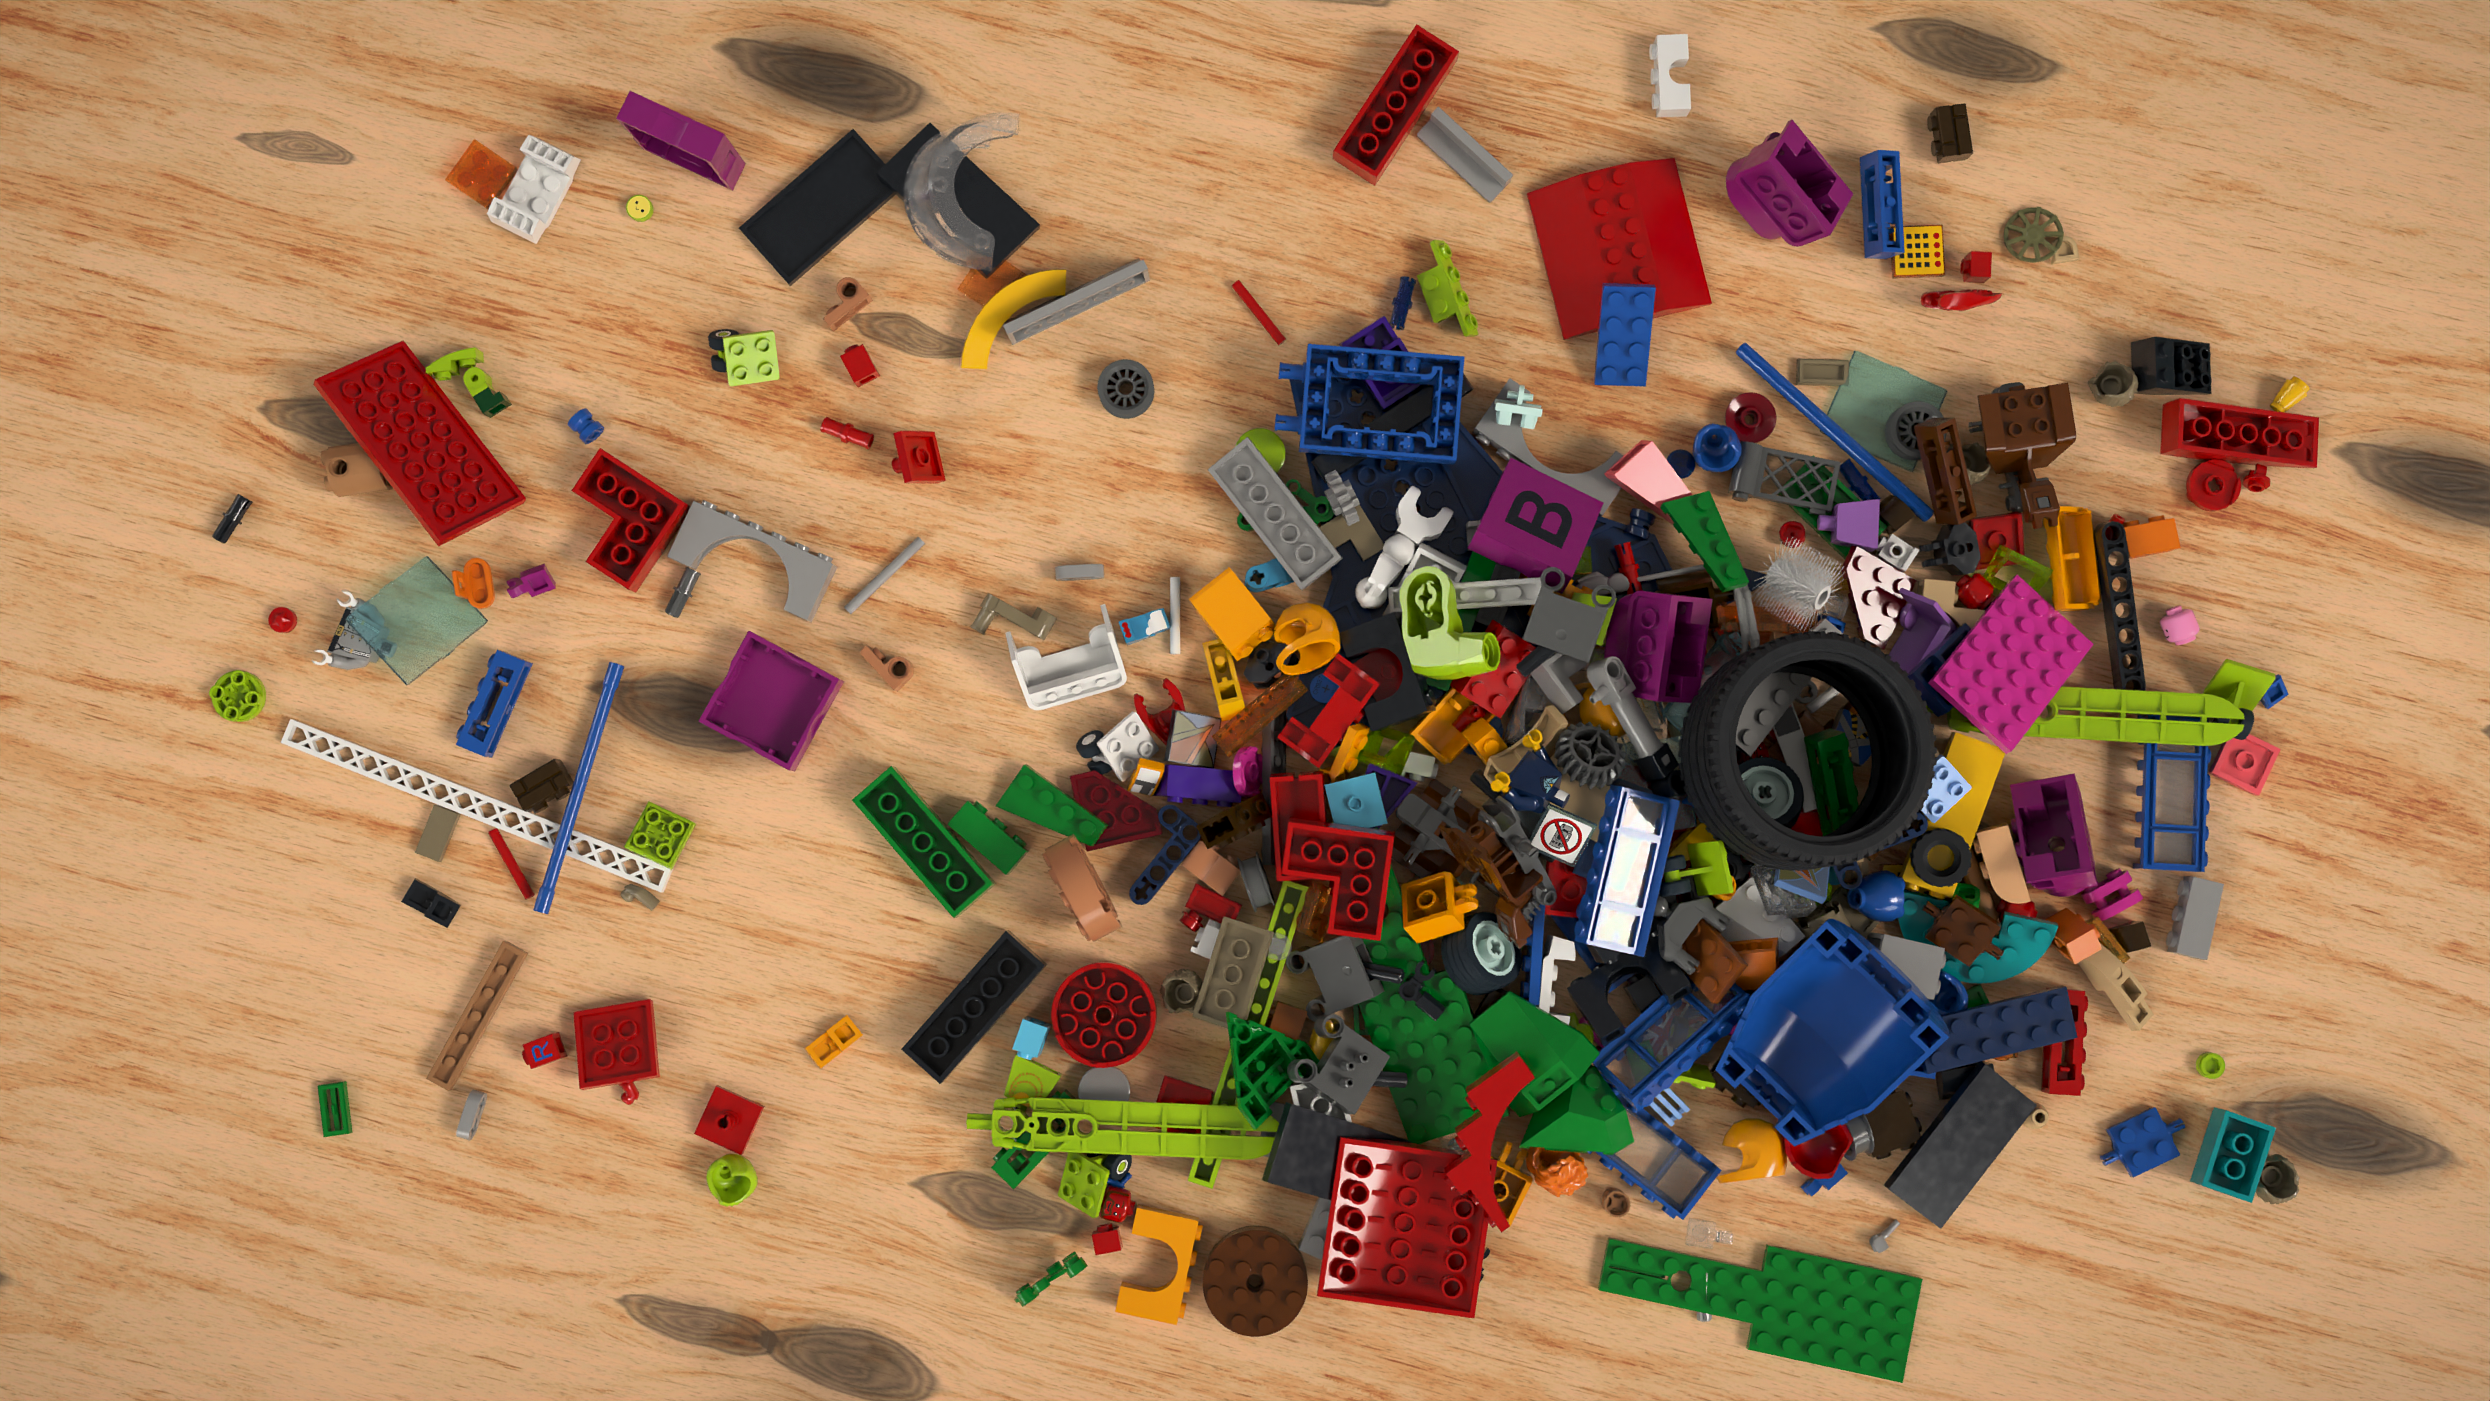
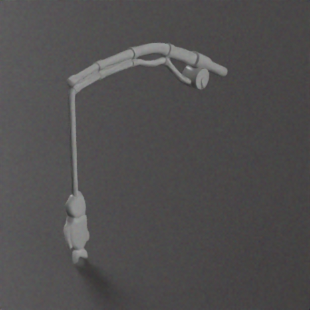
M1703 565L1641 576L1637 580L1642 582L1706 569ZM1593 572L1576 580L1578 583L1576 587L1579 589L1586 586L1594 590L1597 586L1604 584L1612 587L1615 594H1621L1629 588V581L1622 573H1614L1610 577H1606L1599 572ZM1748 585L1733 589L1741 631L1742 649L1740 654L1747 652L1748 641H1750L1751 649L1760 646V636L1751 599L1752 595ZM1600 590L1596 595L1608 596L1611 593L1607 590Z

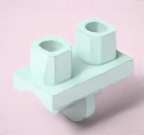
M1519 385L1517 392H1507V398L1516 399V401L1495 398L1494 403L1497 424L1510 425L1512 413L1522 414L1520 427L1534 429L1538 417L1542 416L1543 409L1541 405L1523 403V401H1533V394L1524 393L1525 385Z

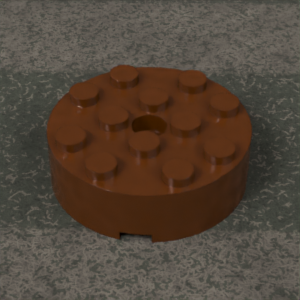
M1245 1226L1233 1230L1215 1244L1206 1260L1203 1273V1293L1207 1306L1220 1324L1237 1334L1260 1337L1271 1335L1284 1329L1297 1317L1307 1296L1308 1277L1303 1256L1286 1235L1273 1228ZM1258 1274L1263 1278V1281L1260 1285L1254 1287L1248 1282L1249 1276Z

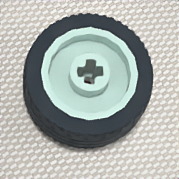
M1756 757L1739 764L1741 777L1752 798L1771 818L1791 829L1800 816L1804 802L1803 786L1794 770L1786 763L1768 757Z
M1479 912L1464 918L1465 929L1443 936L1441 943L1443 964L1449 977L1462 991L1472 995L1488 994L1507 986L1519 975L1522 964L1521 948L1516 947L1513 941H1508L1504 933L1500 931L1497 915L1494 913Z

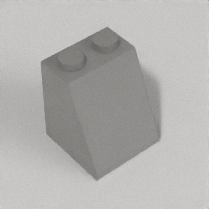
M1870 932L1867 940L1886 955L1920 989L1927 999L1934 1000L1941 986V982L1938 980L1940 970L1944 968L1946 963L1945 948Z

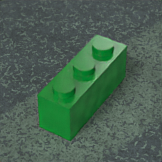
M977 800L974 804L971 801H967L950 820L948 825L1005 875H1009L1029 852L1024 848L1027 843L1016 834L1011 837L1005 831L1007 826L997 817L994 820L989 818L985 814L988 810Z

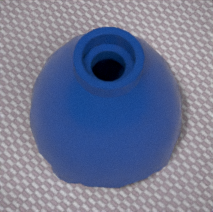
M1888 870L1872 872L1862 878V883L1859 887L1849 890L1847 895L1848 904L1851 908L1857 909L1863 916L1873 921H1894L1896 918L1903 917L1905 912V882L1902 877H1897Z

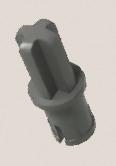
M688 567L685 568L686 570L677 587H673L675 591L665 609L667 614L675 618L680 616L688 598H692L691 592L701 573Z

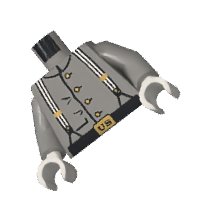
M342 590L343 593L349 595V600L342 602L337 599V602L341 606L346 607L327 651L332 654L329 656L324 650L317 649L314 652L322 653L323 660L321 662L311 661L316 665L328 663L331 667L351 670L366 667L369 662L376 663L380 655L391 659L397 651V644L387 641L390 630L385 627V620L377 608L360 598L354 599L349 590Z

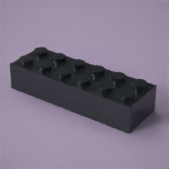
M1010 930L1005 931L901 1050L939 1084L943 1083L1047 966V963Z

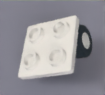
M1134 711L1128 714L1106 735L1099 730L1090 731L1083 735L1076 744V749L1083 758H1092L1087 763L1090 771L1095 770L1103 775L1113 769L1118 779L1123 782L1132 775L1139 758L1149 760L1159 751L1139 715Z

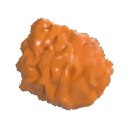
M1530 1147L1528 1149L1526 1157L1527 1169L1533 1173L1538 1186L1543 1187L1556 1197H1560L1562 1194L1572 1195L1575 1190L1580 1189L1586 1184L1585 1179L1588 1177L1584 1158L1579 1157L1580 1153L1544 1150L1541 1147Z

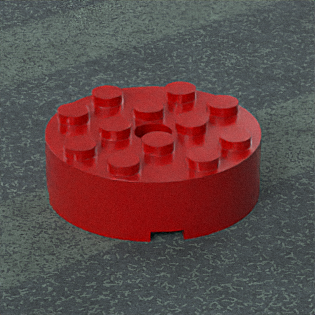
M1095 962L1081 967L1064 980L1053 1000L1051 1020L1056 1039L1069 1056L1087 1066L1108 1068L1129 1062L1146 1047L1155 1030L1157 1006L1150 986L1135 970L1116 962ZM1102 1007L1108 1008L1111 1012V1019L1107 1022L1100 1021L1097 1017L1098 1009Z

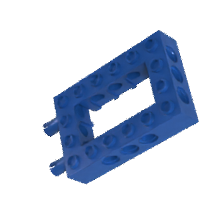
M1308 344L1306 362H1303V365L1280 362L1279 379L1302 380V383H1304L1302 414H1299V416L1276 414L1274 431L1298 432V435H1300L1299 452L1454 464L1457 461L1465 357ZM1331 377L1434 385L1430 436L1420 431H1417L1415 434L1396 432V429H1390L1388 432L1370 430V427H1364V429L1343 428L1344 425H1334L1331 428H1327Z

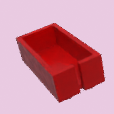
M1323 771L1300 772L1298 777H1295V772L1271 774L1270 791L1277 881L1313 879L1282 874L1290 817L1327 822Z

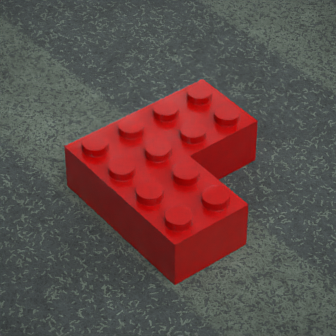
M599 448L571 490L614 518L585 562L628 590L636 593L680 528L691 506L601 448Z
M1290 817L1282 874L1334 881L1327 934L1380 941L1394 843V831Z

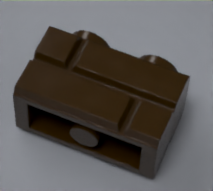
M1966 104L1936 107L1927 119L1928 130L1930 132L1933 131L1934 141L1931 142L1932 155L1937 157L1938 164L1968 159L1973 154Z
M553 759L510 784V788L515 797H517L522 809L525 812L533 811L536 814L545 810L548 807L547 802L556 798L558 801L570 795V789L574 781L570 774H568L563 762L560 759Z

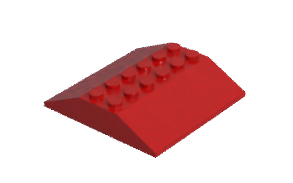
M1675 158L1616 165L1579 174L1527 193L1563 340L1598 332L1603 283L1655 285L1653 319L1712 304Z
M1340 1137L1317 1296L1475 1318L1488 1230V1222L1484 1217V1214L1487 1212L1481 1204L1477 1207L1468 1195L1471 1190L1461 1195L1457 1189L1452 1191L1444 1180V1177L1447 1176L1444 1167L1465 1152L1393 1140ZM1491 1158L1490 1171L1494 1189L1498 1160Z

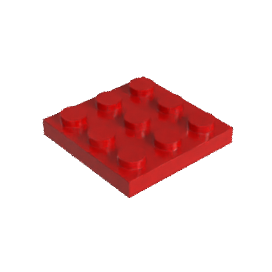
M646 999L573 1012L579 1089L587 1090L660 1077L653 1000Z

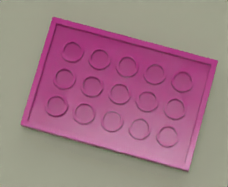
M2015 575L1929 681V684L2005 754L2012 752L2094 644L2058 611H2055V608L2019 575Z

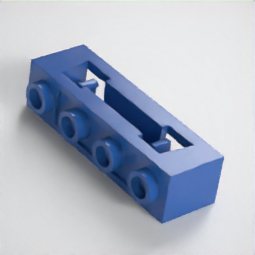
M1876 150L1860 157L1865 258L1888 259L1905 253L1899 151ZM1892 168L1893 183H1886L1892 179V176L1886 175V172ZM1890 224L1895 225L1896 241L1889 240V234L1894 233V228L1888 229Z
M497 650L495 654L491 655L487 664L488 672L477 686L478 695L467 709L468 718L465 725H462L457 732V746L484 757H493L533 663L501 650ZM499 680L505 683H509L507 687L503 686V689L499 695V698L487 723V725H490V727L480 725L481 721L485 722L489 710L492 706V703L499 690V687L501 685V683H499Z

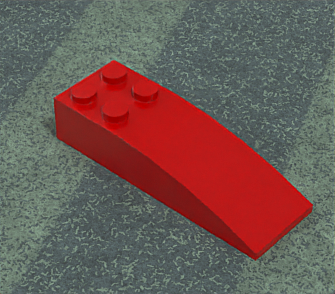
M2179 398L2163 404L2160 454L2206 461L2218 459L2234 464H2261L2273 467L2314 469L2317 468L2319 417Z

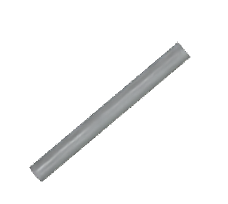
M917 537L844 608L852 614L925 543Z

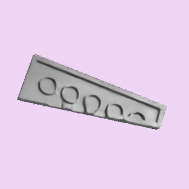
M1826 618L1821 619L1809 630L1825 631L1826 634L1827 632L1843 634ZM1781 672L1772 673L1755 688L1744 705L1737 726L1736 747L1746 756H1751L1812 677L1798 673Z

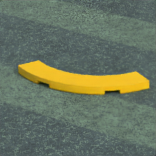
M1066 269L1035 272L1014 280L994 294L979 311L966 336L960 368L987 369L992 343L1002 325L1012 314L1028 303L1044 297L1065 295Z

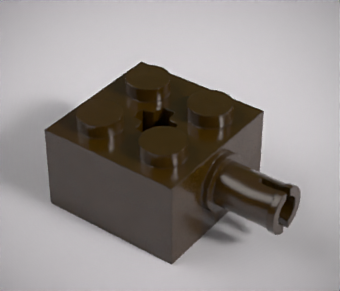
M1706 570L1656 579L1657 591L1660 593L1712 599L1709 629L1719 627L1716 610L1717 603L1734 600L1733 590L1722 592L1719 587H1713L1712 579Z

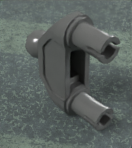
M1658 896L1654 916H1663L1657 925L1660 955L1664 960L1673 961L1685 970L1687 974L1691 975L1696 970L1693 967H1698L1700 961L1682 949V944L1701 919L1707 921L1720 933L1726 929L1725 923L1729 925L1731 920L1715 909L1712 900L1708 897L1675 903L1669 908L1667 900Z

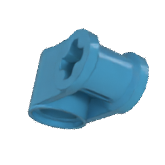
M1277 558L1251 567L1245 576V586L1254 593L1282 587L1294 582ZM1253 574H1257L1258 578L1262 577L1260 585H1257L1255 581H1250Z

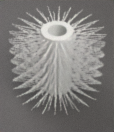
M1790 546L1791 548L1788 553L1786 549L1783 558L1781 555V558L1777 557L1776 560L1777 553L1775 549V562L1770 561L1772 565L1769 567V570L1758 571L1767 572V575L1764 576L1766 582L1761 585L1764 588L1757 595L1759 596L1764 590L1762 596L1764 594L1765 596L1761 600L1762 602L1767 595L1768 598L1765 603H1767L1769 598V603L1772 602L1774 598L1773 603L1769 606L1770 608L1776 600L1774 610L1779 601L1778 608L1783 603L1777 615L1785 606L1784 611L1787 607V612L1791 608L1794 610L1790 620H1792L1797 610L1796 617L1800 614L1799 620L1803 615L1801 622L1806 617L1805 623L1809 615L1812 617L1814 612L1815 616L1817 609L1821 610V607H1826L1824 604L1828 602L1829 597H1838L1830 596V593L1833 592L1831 590L1832 585L1830 584L1836 578H1833L1836 571L1832 575L1830 572L1831 567L1827 570L1828 565L1823 570L1827 560L1822 567V562L1818 567V562L1814 565L1817 557H1815L1813 562V557L1808 562L1810 556L1805 560L1809 554L1808 552H1806L1803 559L1804 552L1800 556L1801 551H1799L1796 556L1797 551L1794 553L1795 548L1791 551L1792 546Z

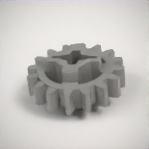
M1336 470L1324 475L1329 487L1324 493L1336 516L1342 514L1348 526L1360 521L1355 509L1360 503L1349 480L1342 482Z

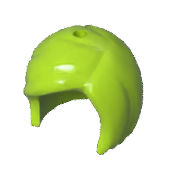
M726 1154L715 1160L707 1170L706 1178L710 1192L719 1201L720 1205L726 1207H733L743 1202L744 1199L754 1192L758 1184V1178L752 1163L739 1154Z

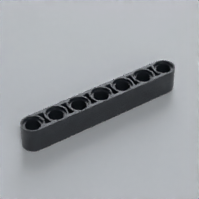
M1464 373L1462 397L1474 389ZM1434 385L1427 386L1364 427H1370V430L1389 432L1390 429H1396V432L1408 433L1431 418ZM1321 454L1311 463L1324 483L1327 484L1324 475L1336 470L1341 476L1366 460L1367 457Z
M2103 522L2094 529V541L2114 689L2126 690V684L2131 680L2134 684L2133 690L2145 691L2146 683L2126 532L2123 525L2119 522ZM2108 527H2111L2114 532L2111 540H2108L2105 535ZM2112 552L2117 557L2116 564L2113 566L2109 563V555ZM2115 578L2120 581V588L2117 591L2112 587V582ZM2119 603L2124 608V612L2120 617L2115 612L2116 606ZM2122 629L2127 633V638L2124 642H2121L2119 639V633ZM2125 655L2130 657V664L2127 668L2122 664V659Z

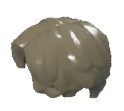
M2107 361L2105 365L2101 366L2096 377L2088 381L2095 399L2099 403L2111 407H2122L2128 404L2130 400H2133L2134 394L2138 392L2139 383L2135 372L2131 367L2116 361L2111 363Z
M1976 442L1962 446L1970 485L1978 484L1985 479L1991 468L1987 461L1984 447ZM1950 444L1948 450L1953 448V444Z
M1188 969L1174 970L1167 975L1161 985L1160 993L1162 994L1164 1007L1169 1010V1013L1184 1011L1194 1013L1203 984L1202 979L1194 971Z
M2279 1154L2268 1156L2256 1189L2257 1196L2264 1202H2270V1204H2280L2295 1198L2299 1192V1176L2294 1164L2289 1162L2288 1158Z

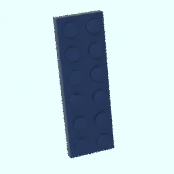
M2063 985L1940 1015L1947 1025L1950 1037L1922 1065L1924 1073L1931 1074L2078 1038L2067 987Z

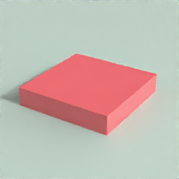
M2250 734L2244 740L2232 738L2222 743L2208 773L2254 796H2259L2281 749Z

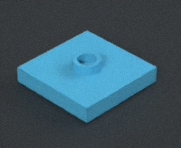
M1375 773L1324 785L1333 823L1364 828L1388 823Z

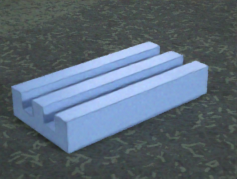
M1669 1087L1664 1091L1680 1107L1675 1109L1660 1093L1656 1098L1672 1114L1668 1116L1654 1101L1650 1106L1672 1127L1675 1124L1674 1121L1676 1119L1680 1120L1683 1117L1681 1114L1687 1113L1690 1108Z

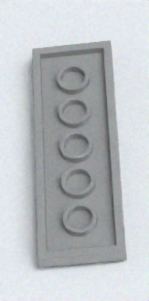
M1248 437L1208 469L1302 591L1343 559Z

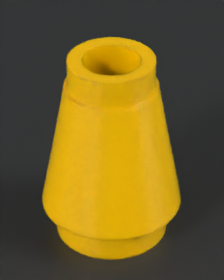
M2295 376L2290 380L2287 379L2270 404V407L2277 412H2286L2307 397V392L2310 390L2309 386Z

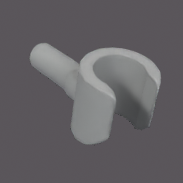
M1896 1219L1882 1233L1870 1238L1869 1242L1874 1252L1881 1253L1889 1247L1885 1239L1900 1225Z

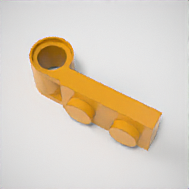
M1363 723L1348 727L1332 767L1318 770L1323 771L1324 785L1330 784L1328 775L1331 778V783L1347 780L1349 773L1358 764L1357 757L1360 750L1364 748L1368 741L1367 734L1370 727Z

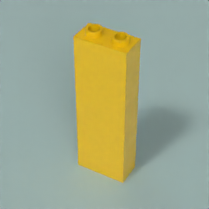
M1951 732L1943 756L1972 788L1937 822L1932 823L1925 816L1928 822L1927 830L1930 831L1934 828L1951 830L1962 836L1971 848L2005 753L1997 746L1957 732ZM1917 837L1913 838L1899 877H1902L1905 882V887L1917 891L1920 887L1929 889L1928 895L1944 900L1945 895L1952 898L1958 883H1954L1950 887L1932 886L1915 874L1910 863L1911 847L1917 840ZM1936 845L1928 852V863L1935 870H1946L1953 864V851L1946 845Z

